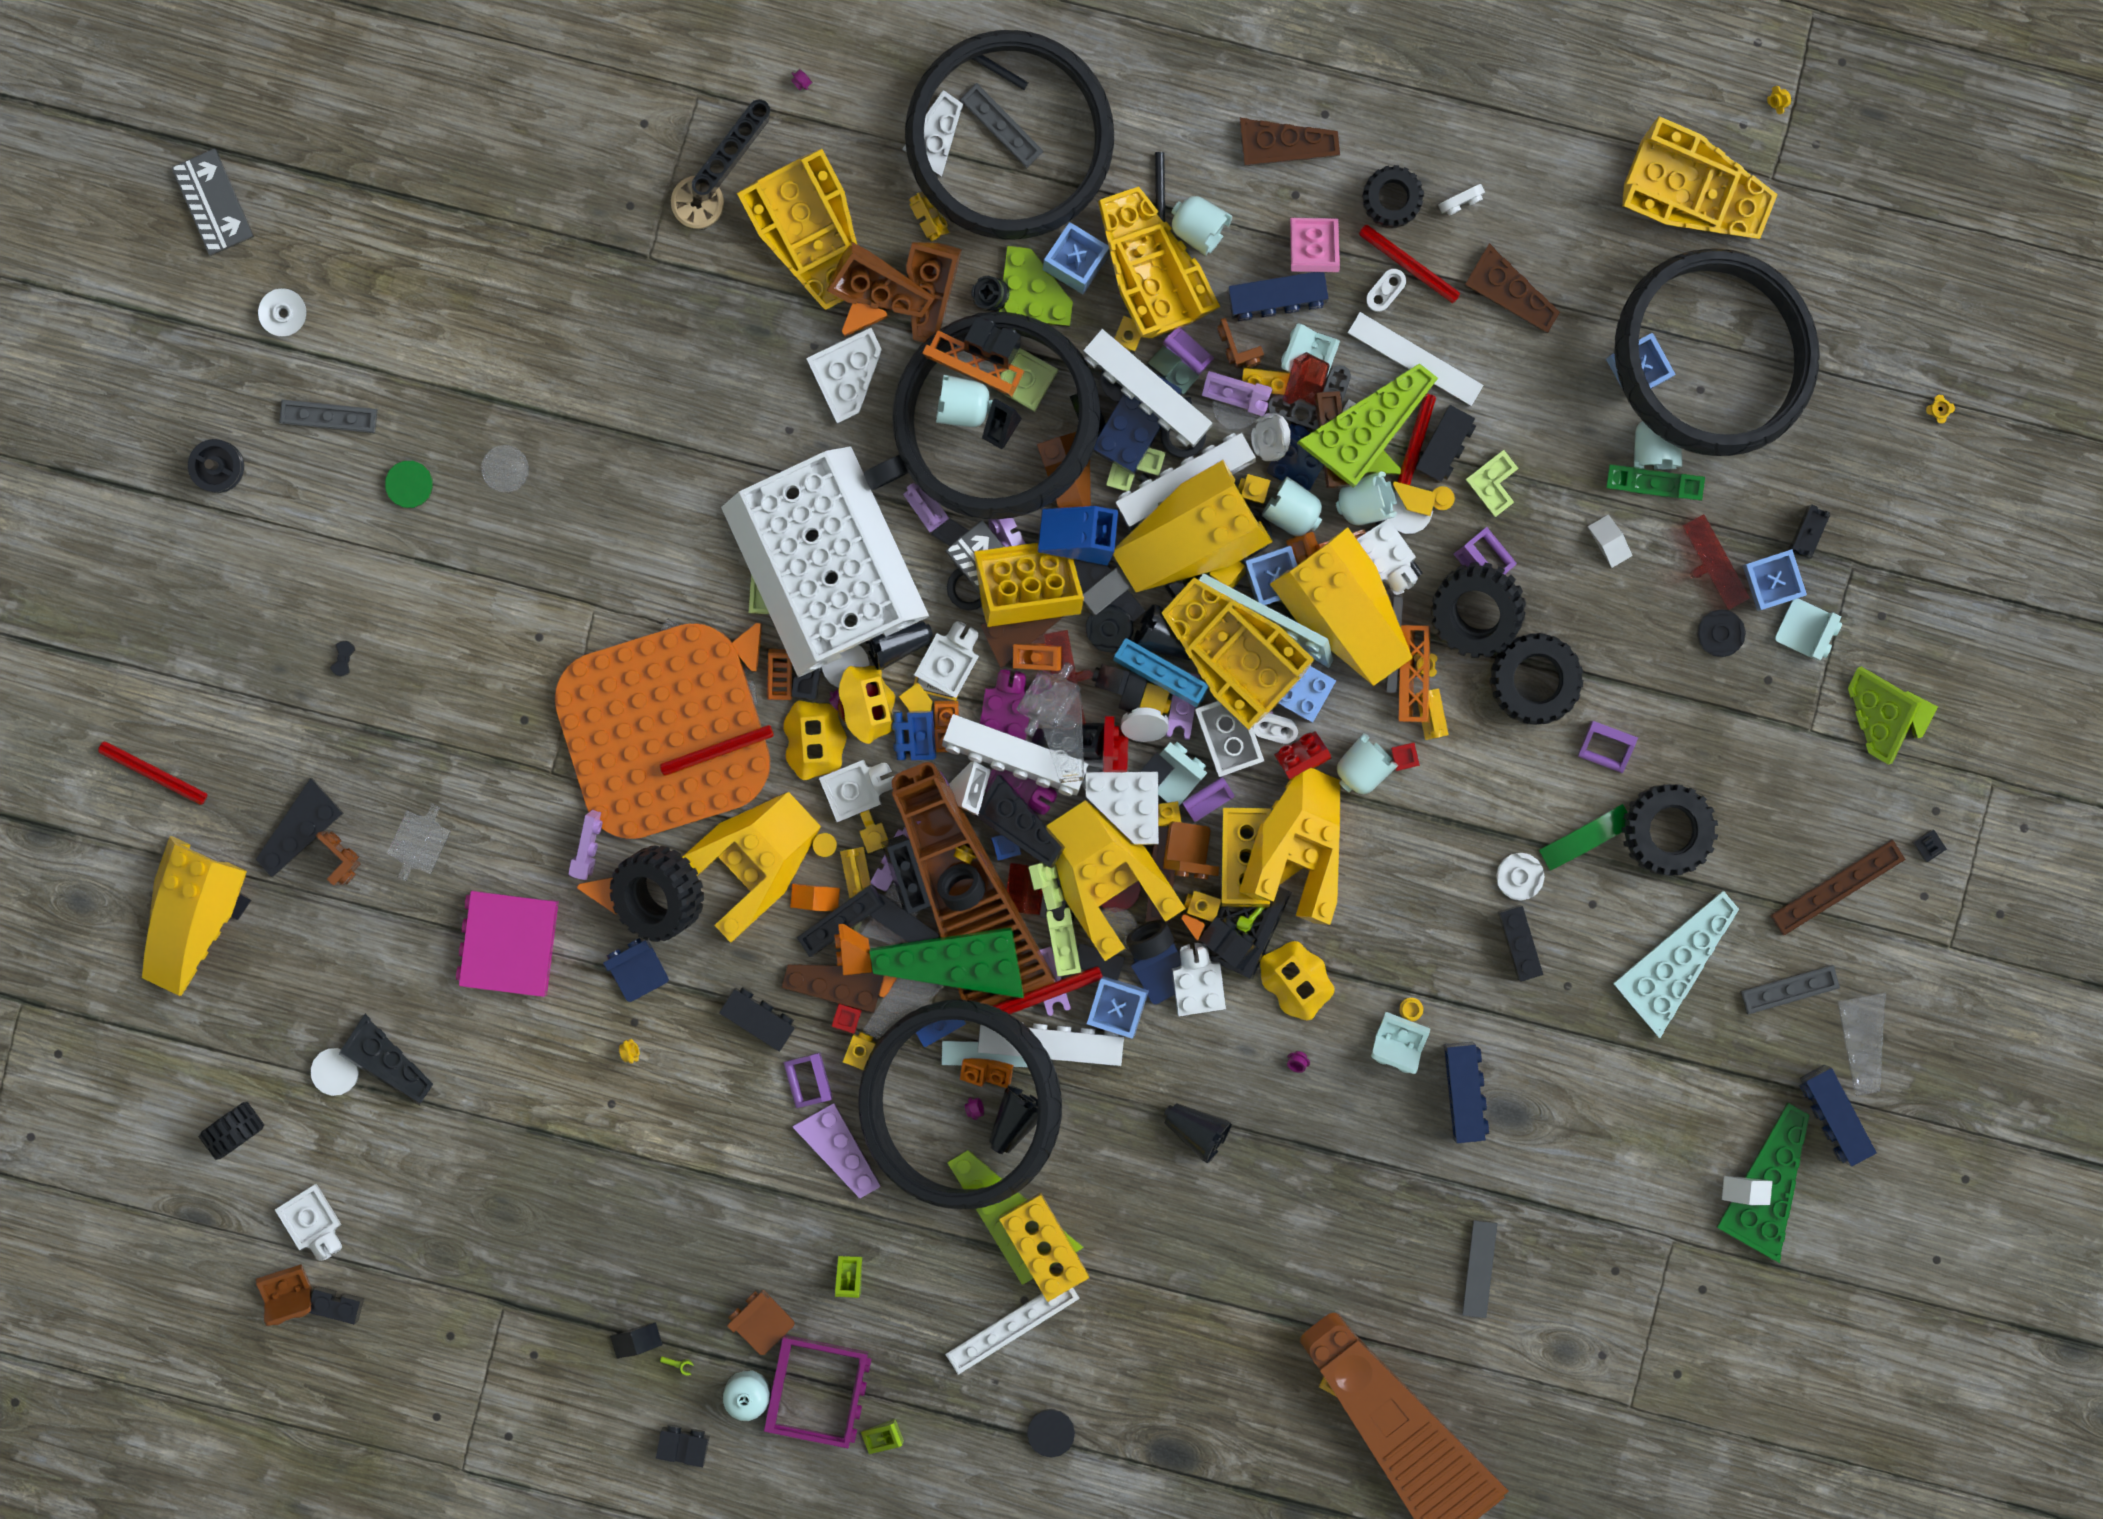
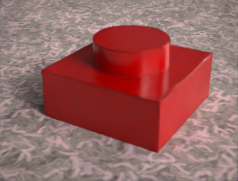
M1415 742L1391 747L1393 760L1398 765L1395 768L1396 771L1420 766Z
M839 1003L832 1027L855 1034L862 1010Z

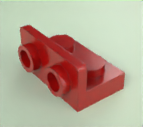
M1105 716L1103 772L1125 773L1128 768V737L1122 733V730H1119V726H1114V716Z

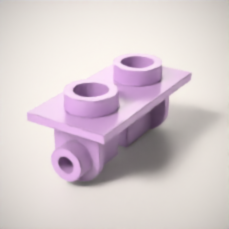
M912 483L907 487L908 491L903 495L929 532H932L949 519L940 504L924 493L917 484Z
M1013 518L988 519L990 530L993 534H996L1004 547L1026 544L1020 531L1011 534L1010 530L1017 527Z

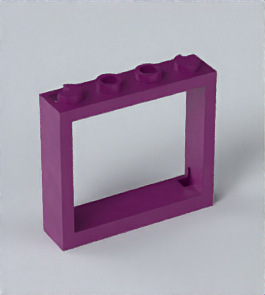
M784 1335L764 1432L849 1449L850 1442L855 1443L858 1430L853 1428L855 1419H860L862 1405H858L859 1396L865 1395L867 1382H863L864 1372L869 1373L872 1360L867 1358L868 1352ZM792 1345L859 1359L844 1437L776 1423Z

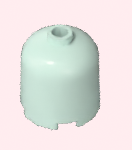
M1191 196L1183 203L1179 201L1171 212L1174 215L1172 220L1174 233L1205 256H1207L1208 252L1211 253L1223 238L1220 232L1224 225L1229 227L1232 221V215L1199 196Z
M944 375L936 423L964 427L980 426L985 421L986 415L989 414L992 400H989L988 388L983 383Z
M1641 421L1635 431L1634 467L1644 469V465H1654V470L1676 469V466L1682 467V449L1662 439Z
M1380 471L1364 476L1354 488L1351 486L1342 487L1339 492V501L1336 502L1338 513L1343 515L1350 524L1356 526L1394 518L1397 512L1393 511V505L1397 504L1391 481L1386 482L1384 479L1386 473Z
M1286 477L1278 487L1280 490L1277 494L1278 497L1276 500L1271 497L1262 512V517L1291 535L1303 536L1310 529L1315 531L1321 523L1322 519L1319 518L1322 505L1316 496L1294 480Z
M1365 733L1360 736L1337 764V773L1342 779L1339 784L1349 793L1351 790L1363 795L1370 793L1398 766L1395 762L1391 761L1393 758L1379 744L1375 743L1373 745L1368 740L1370 737Z
M751 1370L735 1373L728 1380L723 1392V1404L726 1411L733 1418L740 1421H751L758 1418L767 1409L771 1399L769 1382L762 1374Z

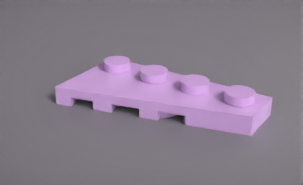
M835 1103L792 1126L859 1198L881 1187Z

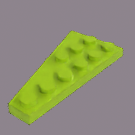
M1419 363L1330 422L1302 438L1297 444L1354 488L1437 381L1438 377Z
M969 1150L947 1162L963 1189L984 1188L1002 1180L1001 1177ZM1016 1193L1000 1203L977 1208L976 1210L1023 1285L1032 1280L1033 1276L999 1220V1216L1027 1200L1020 1193ZM1029 1221L1026 1223L1025 1228L1029 1232H1035L1038 1230L1039 1225L1035 1221ZM1064 1231L1075 1252L1084 1248ZM1043 1241L1038 1244L1037 1248L1040 1252L1046 1253L1051 1249V1245ZM1058 1262L1052 1263L1049 1269L1058 1264Z

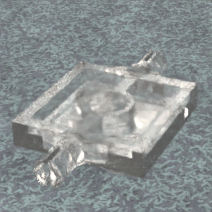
M1065 662L1059 674H1051L1044 670H1039L1016 708L1020 714L1031 719L1024 730L1027 735L1033 737L1039 725H1048L1057 729L1081 690L1077 684L1067 680L1074 668L1069 663Z
M431 803L426 816H420L407 810L387 852L388 855L397 858L403 864L397 876L398 878L407 881L412 869H420L426 873H432L451 833V830L439 825L435 821L441 807Z

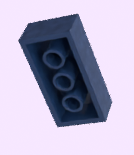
M1311 272L1232 285L1227 290L1232 319L1237 318L1238 322L1252 320L1253 315L1261 314V318L1276 316V311L1285 310V314L1297 313L1301 307L1307 306L1309 310L1321 309L1329 299L1324 272Z
M1158 376L1179 395L1182 394L1181 388ZM1123 394L1099 435L1093 452L1134 475L1162 426L1157 422L1159 418L1154 413L1148 415L1139 407L1140 401L1135 397L1131 400Z
M1473 1042L1444 1044L1453 1140L1456 1143L1486 1141L1485 1135L1489 1134L1488 1120L1483 1118V1111L1487 1110L1486 1097L1481 1094L1480 1087H1484L1483 1072L1478 1070V1063H1482L1481 1049L1476 1047V1044Z
M1823 1065L1800 1077L1802 1084L1799 1087L1805 1098L1811 1099L1813 1105L1810 1108L1816 1119L1819 1118L1823 1122L1824 1126L1821 1129L1825 1137L1835 1144L1836 1147L1833 1148V1152L1838 1161L1852 1167L1877 1154L1833 1069Z

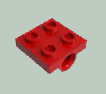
M1316 731L1303 735L1297 742L1283 746L1279 752L1274 754L1289 780L1311 767L1314 769L1332 759L1329 750Z

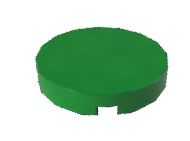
M402 461L395 464L389 470L385 479V489L388 497L395 504L404 508H416L423 505L430 498L433 490V478L430 471L423 464L415 461Z

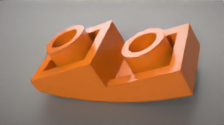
M935 701L936 752H948L942 746L952 715L959 716V701Z
M964 1059L962 1061L960 1080L980 1087L985 1082L1007 1088L1011 1084L1014 1065L989 1059Z

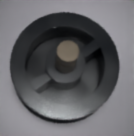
M209 439L199 443L192 450L188 459V472L192 481L201 489L209 492L223 493L230 491L239 484L244 474L245 465L242 454L234 445L223 440Z

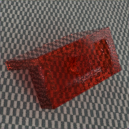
M1308 352L1295 358L1283 401L1292 404L1301 398L1316 406L1314 395L1323 392L1330 364Z
M1011 863L1007 892L1018 912L1040 915L1043 892L1042 888L1034 890L1029 866L1031 865Z

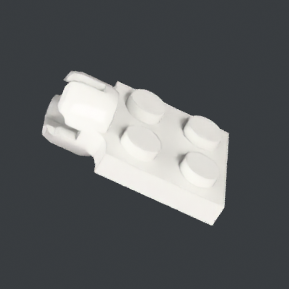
M1389 519L1357 539L1376 565L1382 582L1387 583L1394 594H1402L1404 589H1410L1414 586L1418 577L1411 568L1410 563L1415 560L1416 556Z
M959 621L953 623L947 635L936 634L914 676L955 698L979 655L972 651L978 639V632L970 627L965 638L960 637L966 624Z
M862 760L819 778L837 822L882 804L880 795L893 789L892 779L894 776L884 780L880 778V776L892 772L887 763L868 767L865 761Z
M1194 943L1196 955L1193 954V949H1190V944L1181 947V964L1177 968H1172L1178 1016L1226 1009L1220 962L1210 961L1209 950L1203 943Z
M317 1184L275 1209L299 1250L308 1247L316 1259L322 1261L331 1257V1254H336L342 1248V1244L335 1234L337 1227L342 1224Z

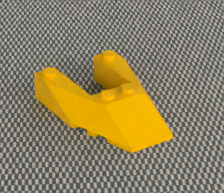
M1309 768L1289 780L1285 786V792L1279 800L1275 801L1271 807L1273 810L1267 819L1263 820L1260 824L1239 890L1240 893L1256 900L1274 901L1286 861L1310 870L1295 916L1314 924H1331L1338 896L1339 779Z
M790 792L719 823L682 857H686L691 862L690 865L693 869L696 868L698 872L697 877L719 857L750 890V893L715 924L716 928L730 943L785 894L821 828L819 823Z
M1084 800L1046 825L1065 846L1055 864L1064 899L1104 961H1107L1125 949V947L1099 909V906L1135 882L1139 881L1165 922L1186 909L1147 849L1143 845H1134L1103 813L1088 801Z

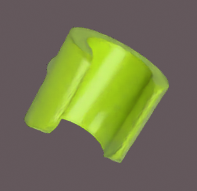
M1257 907L1249 918L1241 915L1237 922V929L1245 932L1250 931L1254 920L1265 907Z
M661 1357V1363L679 1368L684 1375H691V1372L683 1370L685 1364L693 1365L691 1360L675 1361Z

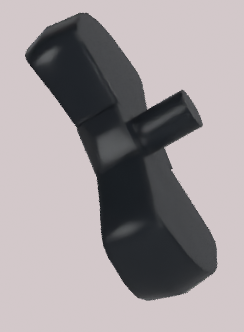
M340 641L336 644L339 653L337 661L331 665L330 669L335 675L342 677L350 673L348 663L350 656L356 649L351 642Z

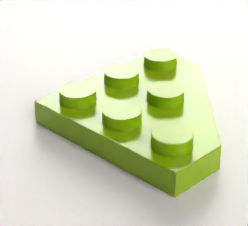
M1007 246L1003 281L1009 288V299L999 312L1022 314L1047 324L1070 327L1072 300L1054 277L1043 271V263L1032 249Z
M1861 666L1857 668L1848 691L1850 697H1853L1857 709L1855 713L1860 728L1864 731L1867 740L1866 747L1868 753L1889 765L1893 763L1920 707L1921 701Z

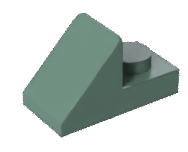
M1164 345L1148 362L1167 381L1181 388L1183 395L1199 378L1180 357Z

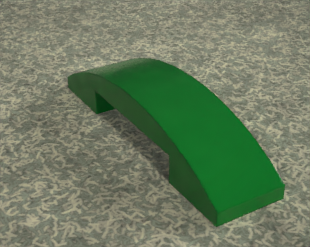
M1609 464L1606 488L1646 495L1702 501L1705 477Z
M1621 804L1568 835L1539 849L1549 870L1551 871L1620 834L1622 827H1625L1626 819H1623L1624 813H1628L1624 805Z

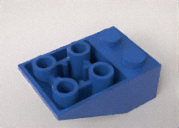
M1098 506L1042 509L1038 552L1108 565L1115 549L1118 510Z

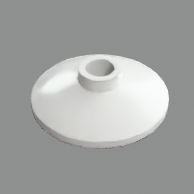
M275 289L267 293L261 300L258 309L259 320L264 329L269 333L281 337L290 336L303 326L306 319V306L302 298L294 291ZM282 309L288 311V315L285 318L280 316Z

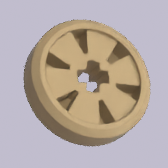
M690 176L683 179L675 187L671 196V208L678 221L686 227L704 229L717 222L722 215L724 197L721 189L718 188L709 200L701 203V208L692 207L691 203L694 202L692 181L695 176ZM701 183L697 185L696 189L699 192H706L709 186Z

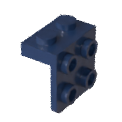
M1291 423L1289 427V448L1284 457L1278 461L1270 462L1267 473L1281 481L1288 477L1307 491H1310L1324 465L1297 444L1299 440L1311 433L1306 428Z
M641 938L627 944L628 950L621 953L618 949L608 954V960L603 962L607 971H611L628 1002L642 997L669 981V977L648 939L643 942Z
M1174 943L1166 951L1146 960L1133 958L1134 963L1131 964V967L1143 988L1149 990L1148 997L1153 1004H1159L1175 995L1172 968L1180 966L1181 958Z

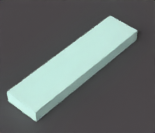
M942 1041V1065H962L964 1059L978 1058L1005 1062L1014 1065L1013 1067H1028L1021 1056L978 1053V1041Z

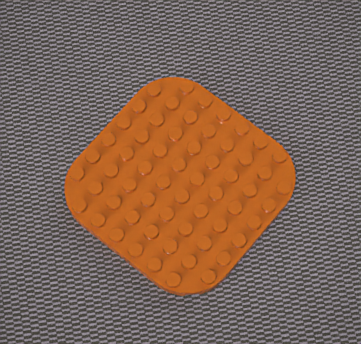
M699 623L684 624L589 653L572 662L558 681L555 693L556 711L588 812L591 810L601 812L602 829L614 836L626 839L642 838L737 809L757 797L768 779L770 754L766 740L666 776L660 770V764L761 728L740 657L731 640L715 628Z

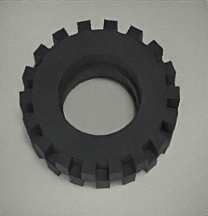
M1388 165L1375 171L1368 179L1362 194L1363 207L1366 209L1368 217H1371L1376 224L1379 223L1382 227L1386 228L1387 226L1392 228L1404 226L1412 221L1420 211L1423 204L1424 190H1422L1421 181H1418L1416 178L1417 175L1414 172H1409L1408 168H1400L1399 165L1389 167ZM1396 183L1405 189L1407 201L1401 209L1388 210L1382 206L1379 201V192L1384 185Z
M242 1102L204 1129L198 1137L215 1160H219L260 1132L264 1127V1123L249 1102Z

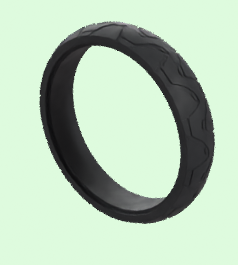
M998 30L978 34L957 43L941 54L926 70L914 90L908 107L905 123V144L909 165L918 186L929 202L943 216L961 228L981 236L1002 240L1026 239L1043 235L1065 225L1079 215L1093 200L1101 188L1111 164L1114 148V123L1110 104L1102 85L1090 67L1078 55L1059 42L1043 35L1020 30ZM997 51H1019L1050 61L1062 69L1076 83L1090 108L1094 123L1095 144L1092 161L1086 177L1067 200L1052 210L1038 216L1024 219H999L982 215L969 209L952 197L943 187L928 160L924 140V123L932 96L942 81L953 70L968 60L983 54Z
M1711 248L1689 251L1662 262L1648 272L1635 286L1621 311L1614 345L1618 378L1622 390L1635 413L1655 434L1678 448L1701 455L1733 456L1758 450L1781 437L1791 428L1802 414L1803 409L1806 408L1813 394L1819 371L1818 360L1820 352L1816 327L1811 313L1799 292L1779 271L1769 264L1746 253L1729 249ZM1698 271L1722 272L1752 284L1763 292L1777 307L1792 339L1794 372L1785 401L1776 414L1762 427L1739 434H1716L1702 431L1674 416L1663 406L1651 390L1641 365L1639 333L1644 313L1650 301L1667 281Z
M978 313L956 320L938 331L964 342L976 317L990 319L996 324L998 329L1011 328L1021 336L1045 345L1067 365L1077 389L1079 421L1074 441L1062 463L1050 476L1033 488L1002 498H980L960 493L943 484L932 474L925 464L917 445L914 414L916 401L923 382L937 363L926 358L923 354L926 345H931L936 333L931 335L913 354L900 377L893 403V432L898 452L908 473L922 491L934 501H937V503L947 509L969 517L980 519L1015 518L1037 511L1055 501L1074 484L1087 466L1097 441L1100 425L1098 390L1090 367L1080 351L1067 337L1052 326L1038 319L1017 313ZM941 338L936 349L944 353L951 351L950 342Z
M945 1000L922 1006L902 1017L885 1032L873 1048L865 1064L859 1088L858 1107L861 1129L869 1151L874 1160L877 1161L880 1169L892 1182L907 1194L925 1203L959 1210L983 1208L1000 1203L1021 1191L1035 1178L1047 1162L1056 1144L1062 1119V1099L1059 1079L1055 1072L1054 1064L1034 1033L1029 1028H1026L1021 1021L999 1008L968 1000ZM965 1020L983 1025L995 1031L1019 1052L1027 1064L1035 1084L1038 1100V1119L1032 1143L1017 1167L1005 1178L988 1187L957 1189L943 1186L924 1177L901 1156L886 1126L883 1111V1090L892 1060L913 1034L937 1021Z

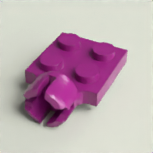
M1000 670L995 688L986 687L980 724L1026 741L1033 695L1025 693L1026 676L1024 673L1015 671L1013 683H1009L1011 670Z
M992 769L985 792H988L997 775H1002L1032 810L1042 815H1045L1051 808L1040 800L1042 796L1053 803L1057 798V792L1051 787H1041L1036 784L1035 780L1029 778L1026 780L1017 778L1013 775V772L1005 769L1004 771Z

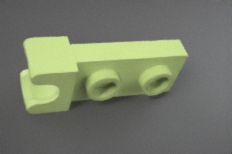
M1070 907L1065 908L1064 919L1061 921L1054 918L1052 911H1046L1057 976L1081 972Z

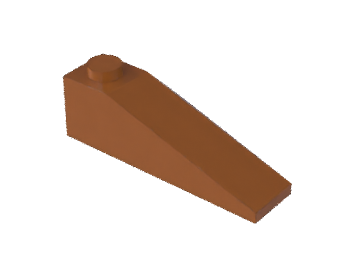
M854 242L850 243L839 260L827 288L828 292L848 303L856 304L857 302L870 305L872 308L892 309L896 313L921 318L934 300V296L875 254Z
M912 242L906 265L908 279L934 296L933 302L922 318L911 316L913 340L925 343L931 335L941 329L962 249L941 243Z
M1076 432L1037 444L1047 476H1050L1066 457ZM1090 460L1074 484L1056 499L1058 508L1091 506Z

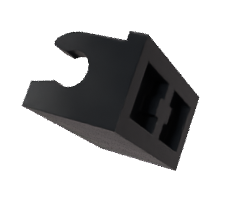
M1812 504L1808 505L1789 550L1792 549V551L1811 559L1828 522L1830 512L1820 510Z

